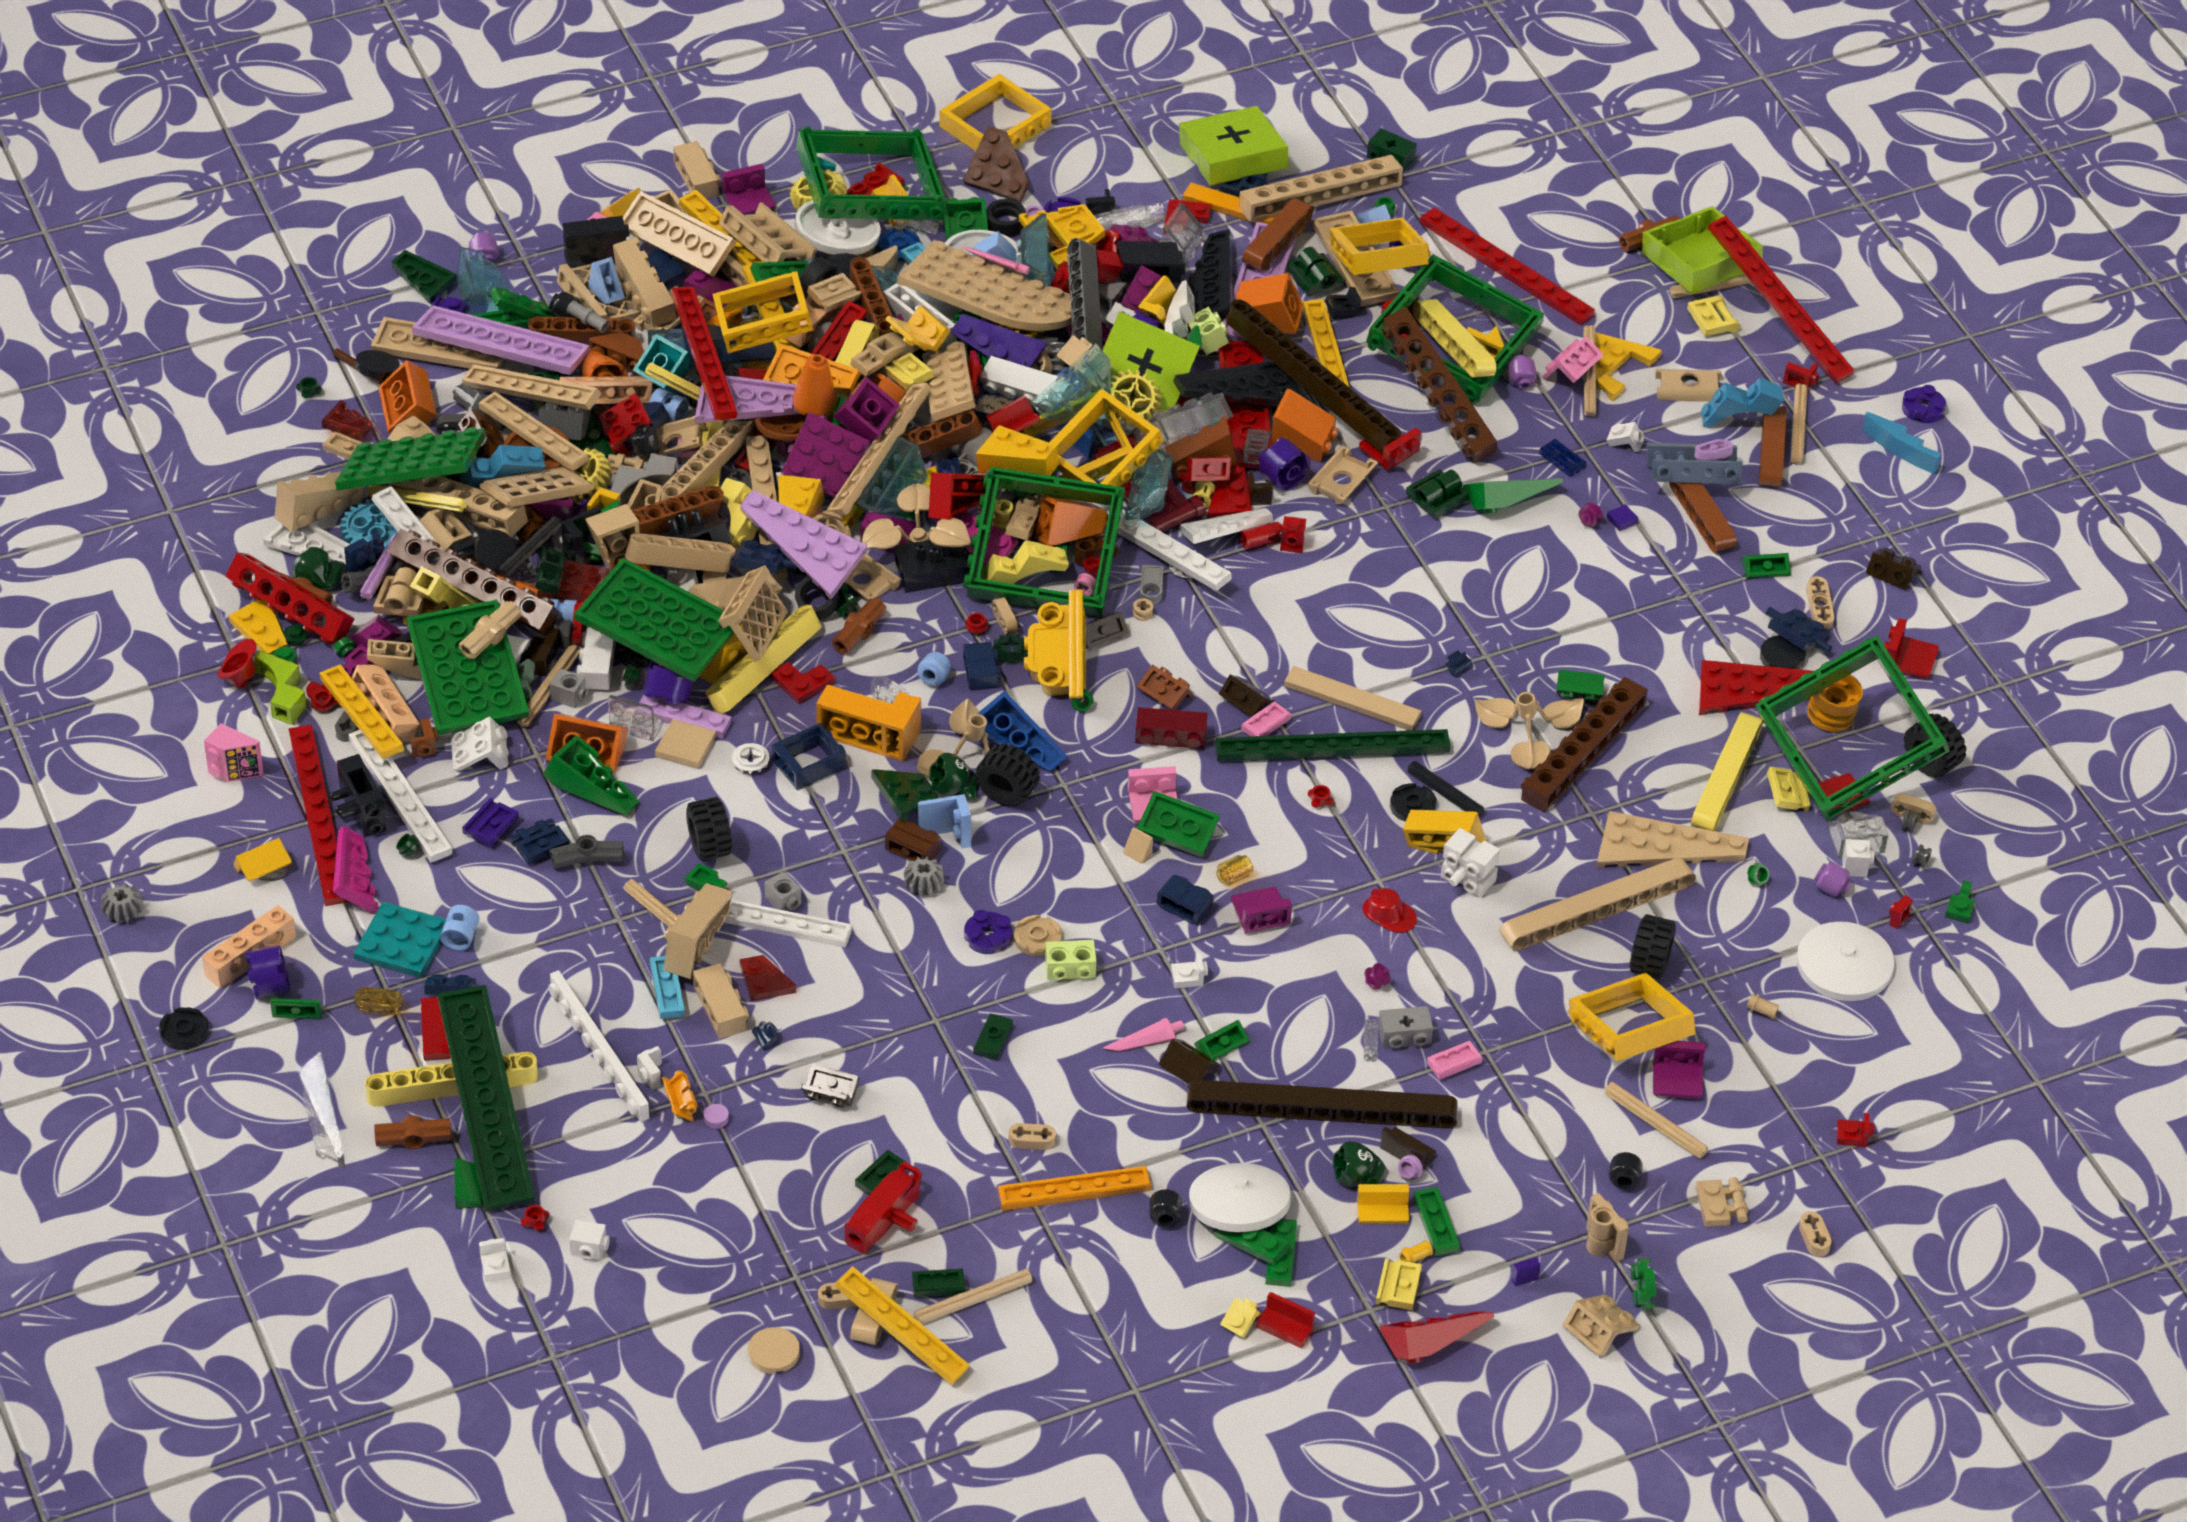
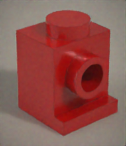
M1284 516L1280 551L1302 554L1307 519Z

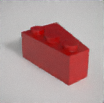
M931 472L928 518L950 519L957 513L966 512L972 506H979L981 494L985 495L986 488H983L985 475Z

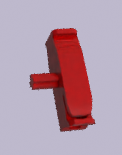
M904 1161L897 1170L892 1171L881 1181L858 1207L850 1220L844 1224L845 1243L849 1247L865 1254L872 1245L882 1238L893 1224L908 1232L914 1231L918 1220L905 1213V1211L920 1195L919 1188L922 1178L920 1170ZM906 1169L914 1173L913 1177L904 1171Z

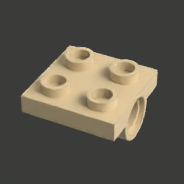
M403 567L397 570L395 576H385L373 606L374 613L400 616L420 615L426 598L418 595L410 587L417 575L413 569Z
M1598 1193L1590 1198L1586 1229L1588 1230L1586 1249L1594 1256L1602 1257L1609 1255L1616 1263L1624 1259L1629 1226L1626 1220L1622 1217L1620 1218L1614 1211L1611 1203Z

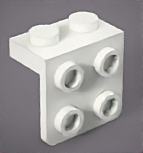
M491 717L477 722L472 727L453 735L451 738L453 769L459 772L486 757L500 770L507 767L509 752L506 741L508 735L505 728L499 726Z

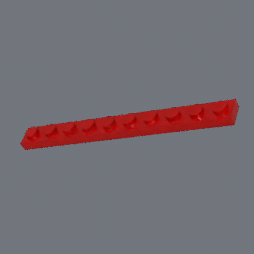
M1432 208L1420 217V224L1581 326L1595 315L1594 308L1437 208Z
M1725 215L1710 223L1707 228L1834 383L1836 384L1853 375L1854 369L1730 219Z
M694 286L672 288V297L714 420L737 419V409Z
M848 300L811 354H818L828 360L835 361L854 321H863L867 315V310ZM757 429L753 436H762L763 434ZM768 438L769 449L771 452L774 446L777 444V441ZM745 446L734 461V467L744 469L749 473Z
M312 725L288 728L325 906L347 903L349 902L348 900L342 899L333 893L337 840Z

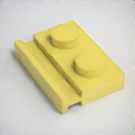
M911 352L892 361V365L883 366L885 373L906 391L911 385L925 383L927 380L934 378L932 369Z
M1770 766L1767 776L1776 807L1793 810L1803 808L1804 811H1808L1811 804L1807 790L1797 774L1792 772V769Z
M1385 1258L1376 1304L1386 1303L1390 1307L1413 1310L1422 1264L1399 1260L1391 1262Z

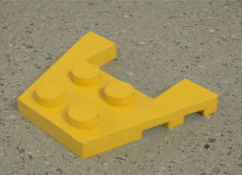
M1085 204L1058 208L1057 212L1047 213L1045 210L1037 211V215L1027 216V213L1019 214V221L1027 232L1049 225L1065 245V247L1049 253V260L1057 270L1063 261L1068 262L1067 247L1073 238H1079L1094 245L1105 237V229Z
M1596 333L1595 346L1603 354L1596 362V386L1600 390L1606 391L1608 393L1607 397L1614 401L1624 391L1625 384L1610 376L1631 357L1650 367L1661 357L1662 350Z

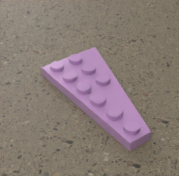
M725 375L737 409V419L728 420L801 414L792 404V396L797 384ZM701 385L694 423L722 421L714 420L703 385Z
M754 490L749 493L740 505L741 512L757 528H761L767 534V537L772 542H775L780 547V550L802 572H806L812 578V581L826 592L830 599L833 598L868 551L866 544Z

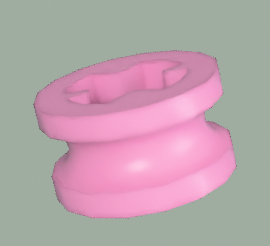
M1082 573L1074 583L1075 590H1083V595L1089 596L1095 589L1096 579L1090 574Z

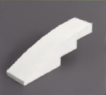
M1186 280L1181 282L1176 291L1165 321V331L1180 338L1188 336V323L1196 321L1194 295Z

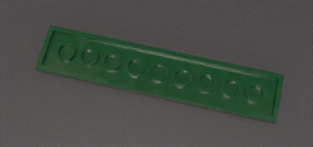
M486 985L438 993L437 1000L484 1210L488 1212L535 1202V1196Z

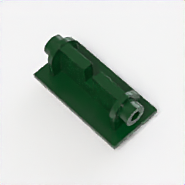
M845 583L838 590L840 603L836 610L838 616L842 618H847L852 611L858 612L855 608L858 603L851 593L846 594L848 587Z

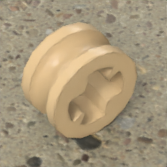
M1145 598L1136 600L1133 604V616L1140 621L1149 620L1153 616V603Z

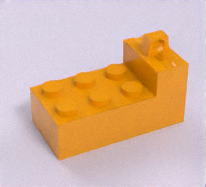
M827 685L816 703L817 724L821 723L826 730H829L836 742L904 761L921 731V698L899 691L893 704Z

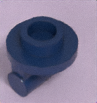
M1457 650L1447 656L1449 661L1445 664L1450 669V674L1454 677L1472 666V661L1466 656L1465 651L1460 653Z
M761 1021L759 1026L752 1029L754 1037L763 1050H768L771 1044L779 1039L777 1035L779 1030L770 1021L768 1023Z

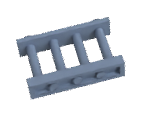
M1648 443L1646 464L1647 467H1652V482L1741 484L1742 461H1736L1737 445H1733L1732 455L1727 458L1706 461L1698 460L1694 457L1695 447L1699 444Z

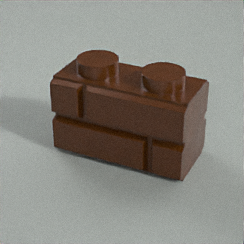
M898 818L885 835V849L910 861H916L917 856L921 860L928 856L931 861L940 852L941 837L933 830L927 831L918 827L913 821H900Z

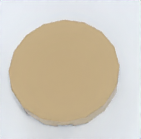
M1041 915L1028 916L1017 923L1014 930V943L1022 953L1042 957L1045 956V942L1061 941L1062 930L1059 924L1052 918H1041Z
M770 1327L760 1330L752 1336L748 1344L750 1362L756 1369L767 1374H776V1371L782 1370L783 1372L788 1371L798 1361L799 1342L794 1334L783 1328Z

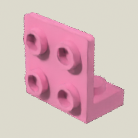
M1587 336L1580 342L1576 339L1545 368L1548 372L1542 377L1546 380L1559 368L1574 383L1603 354Z
M1175 766L1128 770V794L1134 823L1140 822L1153 791L1177 799V772Z

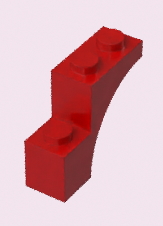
M1096 249L1098 283H1115L1123 269L1118 254ZM1063 261L1049 286L1060 288L1063 292L1070 294L1068 262Z

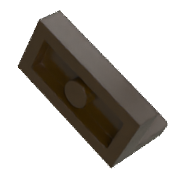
M1122 612L1110 613L1086 622V649L1129 633Z
M550 627L546 638L533 637L522 662L529 659L535 663L534 675L546 676L560 647L559 629Z
M1231 674L1218 693L1251 717L1260 712L1266 703L1271 704L1275 701L1242 677Z
M1180 1039L1171 1040L1159 1062L1160 1066L1186 1083H1190L1193 1080H1204L1208 1072L1216 1073L1221 1065Z
M1385 1127L1382 1130L1380 1148L1401 1160L1404 1156L1414 1155L1421 1161L1422 1171L1435 1158L1436 1150L1397 1127H1394L1392 1130Z

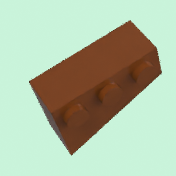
M1226 416L1220 418V422L1211 427H1208V425L1202 427V431L1192 437L1187 435L1165 447L1173 481L1182 479L1178 478V473H1187L1188 458L1229 457L1231 458L1230 466L1238 465Z

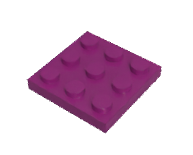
M809 412L780 474L821 479L824 495L834 499L863 457L870 441Z

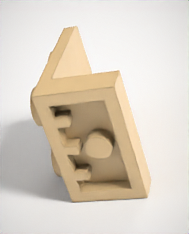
M1599 1295L1577 1300L1563 1326L1598 1356H1603L1608 1351L1616 1335L1638 1330L1640 1324L1634 1320L1632 1314L1623 1311L1617 1306L1613 1298L1607 1295Z

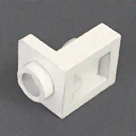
M1201 953L1195 954V962L1171 964L1174 989L1203 986L1204 976H1208L1207 962L1202 961Z
M489 1239L480 1242V1258L485 1282L511 1277L505 1239Z

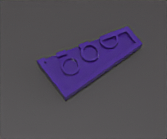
M965 314L961 315L950 331L951 334L989 359L993 356L1029 368L1033 367L1048 345L1041 340Z

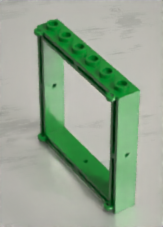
M809 126L799 129L796 148L818 218L944 219L946 200L923 133L919 129H914L912 132L811 130ZM816 153L911 155L925 196L831 194L828 191Z
M1432 254L1428 259V264L1423 265L1372 324L1366 343H1368V348L1371 351L1379 349L1404 363L1403 358L1396 355L1393 343L1390 339L1387 340L1382 333L1383 318L1405 307L1408 309L1427 285L1433 281L1439 282L1521 326L1494 358L1496 372L1493 376L1472 378L1461 367L1440 357L1472 405H1475L1483 399L1506 371L1511 359L1518 356L1538 332L1545 313ZM1412 351L1411 353H1413V354H1418L1419 352H1418V351ZM1426 367V368H1422V369L1425 370V371L1431 370L1430 368H1427V367Z
M990 467L989 475L985 474L983 488H986L985 495L981 494L979 508H982L981 515L977 514L975 528H978L977 535L973 534L971 548H974V554H969L967 568H971L970 574H965L963 588H967V597L990 601L1004 597L1009 604L1040 608L1048 602L1069 605V593L982 579L999 488L1110 505L1094 596L1083 595V606L1086 616L1102 617L1125 488Z
M1878 636L1864 640L1856 648L1843 652L1835 660L1825 662L1819 669L1812 673L1804 674L1798 681L1791 685L1783 686L1777 693L1766 696L1759 703L1755 704L1760 718L1826 821L1950 752L1944 736ZM1877 660L1929 740L1826 797L1776 716ZM1923 759V760L1919 761L1918 763H1916V764L1910 766L1911 764L1917 762L1918 760ZM1902 770V772H1900V773L1896 774L1895 776L1889 778L1890 776H1892V775H1894L1895 773H1897V772H1899V771ZM1858 794H1861V795H1859L1858 797L1852 799L1851 801H1848V800H1850L1851 798L1857 796Z

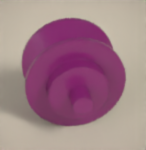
M1592 502L1587 503L1578 512L1581 522L1588 527L1596 526L1597 522L1603 519L1601 508Z
M1376 963L1373 967H1368L1365 970V983L1372 989L1379 990L1382 985L1386 986L1389 984V969L1381 963Z

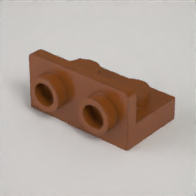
M1153 664L1136 686L1138 690L1170 710H1176L1186 696L1189 698L1193 696L1189 689L1190 684L1180 677L1177 680L1172 677L1173 674L1162 666L1159 669Z

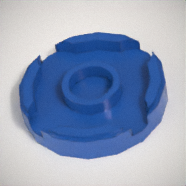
M891 228L879 236L878 250L881 252L896 245L898 247V262L905 261L900 250L920 242V239L915 232L909 229L902 228V230H897V228Z

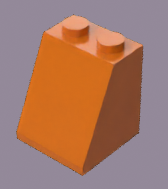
M1289 273L1241 281L1239 290L1236 293V299L1249 303L1283 333H1297L1304 304Z
M1287 389L1273 416L1271 443L1273 445L1279 438L1284 437L1308 455L1310 460L1322 462L1325 454L1328 455L1330 452L1331 441H1335L1338 435L1336 418L1293 390Z
M1042 495L1033 538L1048 546H1054L1102 533L1103 527L1107 525L1108 521L1107 510L1093 503Z

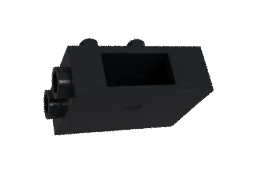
M623 217L591 218L590 220L562 223L566 264L570 268H575L612 257L615 264L613 245L625 241L626 237H630L629 226L624 224Z
M1117 241L1116 253L1123 265V269L1119 274L1121 282H1132L1141 265L1160 276H1167L1171 283L1181 282V275L1185 274L1186 265L1185 262H1182V251H1179L1177 242Z
M698 509L691 511L693 522L689 523L686 513H680L677 516L680 523L679 527L677 520L671 518L667 521L670 530L658 534V536L732 543L726 523L714 514L702 518Z
M930 540L895 546V565L905 593L964 583L965 574L970 573V568H967L968 559H964V546L942 547L933 544Z
M356 754L338 760L337 769L340 789L330 792L329 795L332 801L343 798L345 803L335 806L336 814L340 815L342 819L353 816L364 838L386 831L383 797L361 756Z

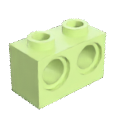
M1209 307L1195 314L1196 321L1188 323L1191 330L1195 325L1199 326L1202 340L1201 348L1206 355L1229 343L1225 336L1229 333L1217 312L1212 313Z
M1094 940L1045 942L1047 980L1096 978Z

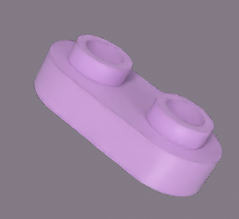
M1716 439L1699 444L1695 447L1694 457L1698 460L1706 461L1727 458L1732 455L1733 443L1725 439Z

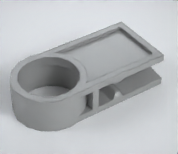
M1142 565L1140 599H1148L1153 605L1161 602L1164 566ZM1147 591H1154L1158 594L1154 596H1149L1144 593Z

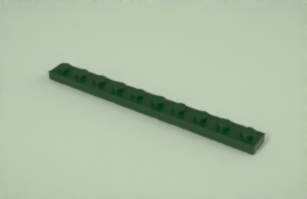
M1448 729L1226 737L1215 738L1217 761L1448 753L1450 752Z

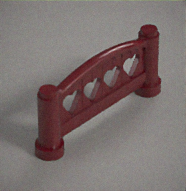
M1136 428L1132 430V434L1126 437L1134 449L1147 434ZM1118 440L1096 450L1092 454L1093 460L1120 449L1121 446ZM1151 455L1147 458L1145 464L1132 474L1145 475L1141 482L1133 485L1131 484V479H1129L1120 486L1125 488L1124 502L1138 515L1149 521L1147 524L1161 532H1165L1194 517L1198 519L1206 515V509L1201 498L1195 495L1186 500ZM1142 488H1156L1148 499L1143 498L1142 493L1138 492ZM1152 502H1167L1163 510L1158 513L1154 512L1153 507L1149 506Z

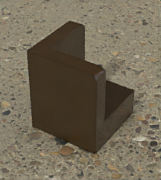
M1248 472V491L1251 506L1272 505L1273 484L1255 483L1253 472Z

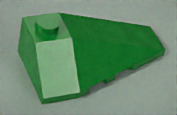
M1563 478L1479 482L1464 484L1463 489L1469 493V500L1475 510H1483L1484 514L1497 513V509L1506 508L1563 483Z
M577 735L552 756L543 776L560 789L624 815H627L638 805V799L622 781H617L611 774L613 771L609 765L605 766L599 760L600 754Z

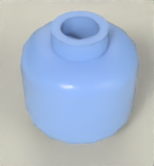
M940 652L928 653L918 666V675L929 686L940 685L950 674L951 663Z

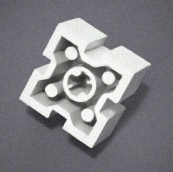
M1459 828L1444 845L1443 858L1445 861L1442 864L1441 877L1452 886H1457L1458 883L1463 884L1467 892L1481 898L1496 882L1498 868L1495 865L1499 862L1500 849L1486 841L1482 843L1476 841L1475 835Z

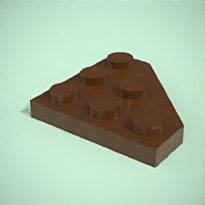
M987 126L963 178L964 184L1022 202L1029 187V182L1008 133Z

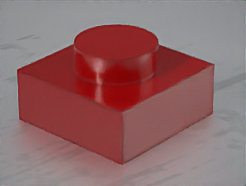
M1904 895L1899 902L1895 901L1889 910L1891 915L1890 926L1898 929L1910 915L1913 899Z

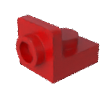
M1789 362L1785 367L1783 383L1794 388L1799 383L1801 385L1806 384L1808 391L1811 385H1815L1818 381V364L1813 363L1810 369H1806Z
M1864 1113L1863 1121L1837 1120V1145L1867 1147L1868 1138H1873L1874 1123L1870 1122V1113Z

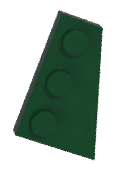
M407 250L401 252L392 261V268L430 304L434 302L437 295L443 294L457 281L456 273Z

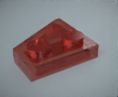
M340 400L322 419V428L362 440L371 431L372 421L361 416L355 409L350 411L346 408V402Z
M764 955L739 959L740 969L750 1002L796 993V984Z

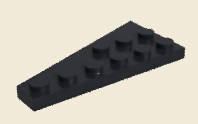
M1230 229L1208 235L1201 250L1202 256L1195 263L1196 269L1187 280L1194 295L1195 314L1209 307L1211 312H1217L1219 317H1226L1233 301L1232 234Z
M1272 361L1175 375L1173 380L1182 397L1278 407L1286 390L1291 389L1317 406L1312 395Z

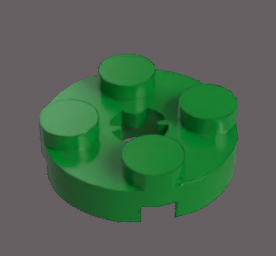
M1639 1258L1636 1264L1631 1265L1630 1268L1631 1278L1636 1282V1290L1633 1291L1634 1306H1640L1642 1310L1654 1309L1655 1303H1650L1651 1297H1656L1654 1270L1647 1266V1263L1651 1262L1650 1258Z

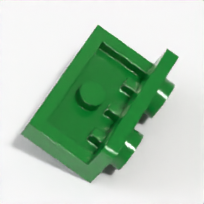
M1560 669L1558 671L1556 692L1561 693V697L1574 698V695H1582L1585 700L1597 701L1598 697L1602 698L1605 676L1603 674Z

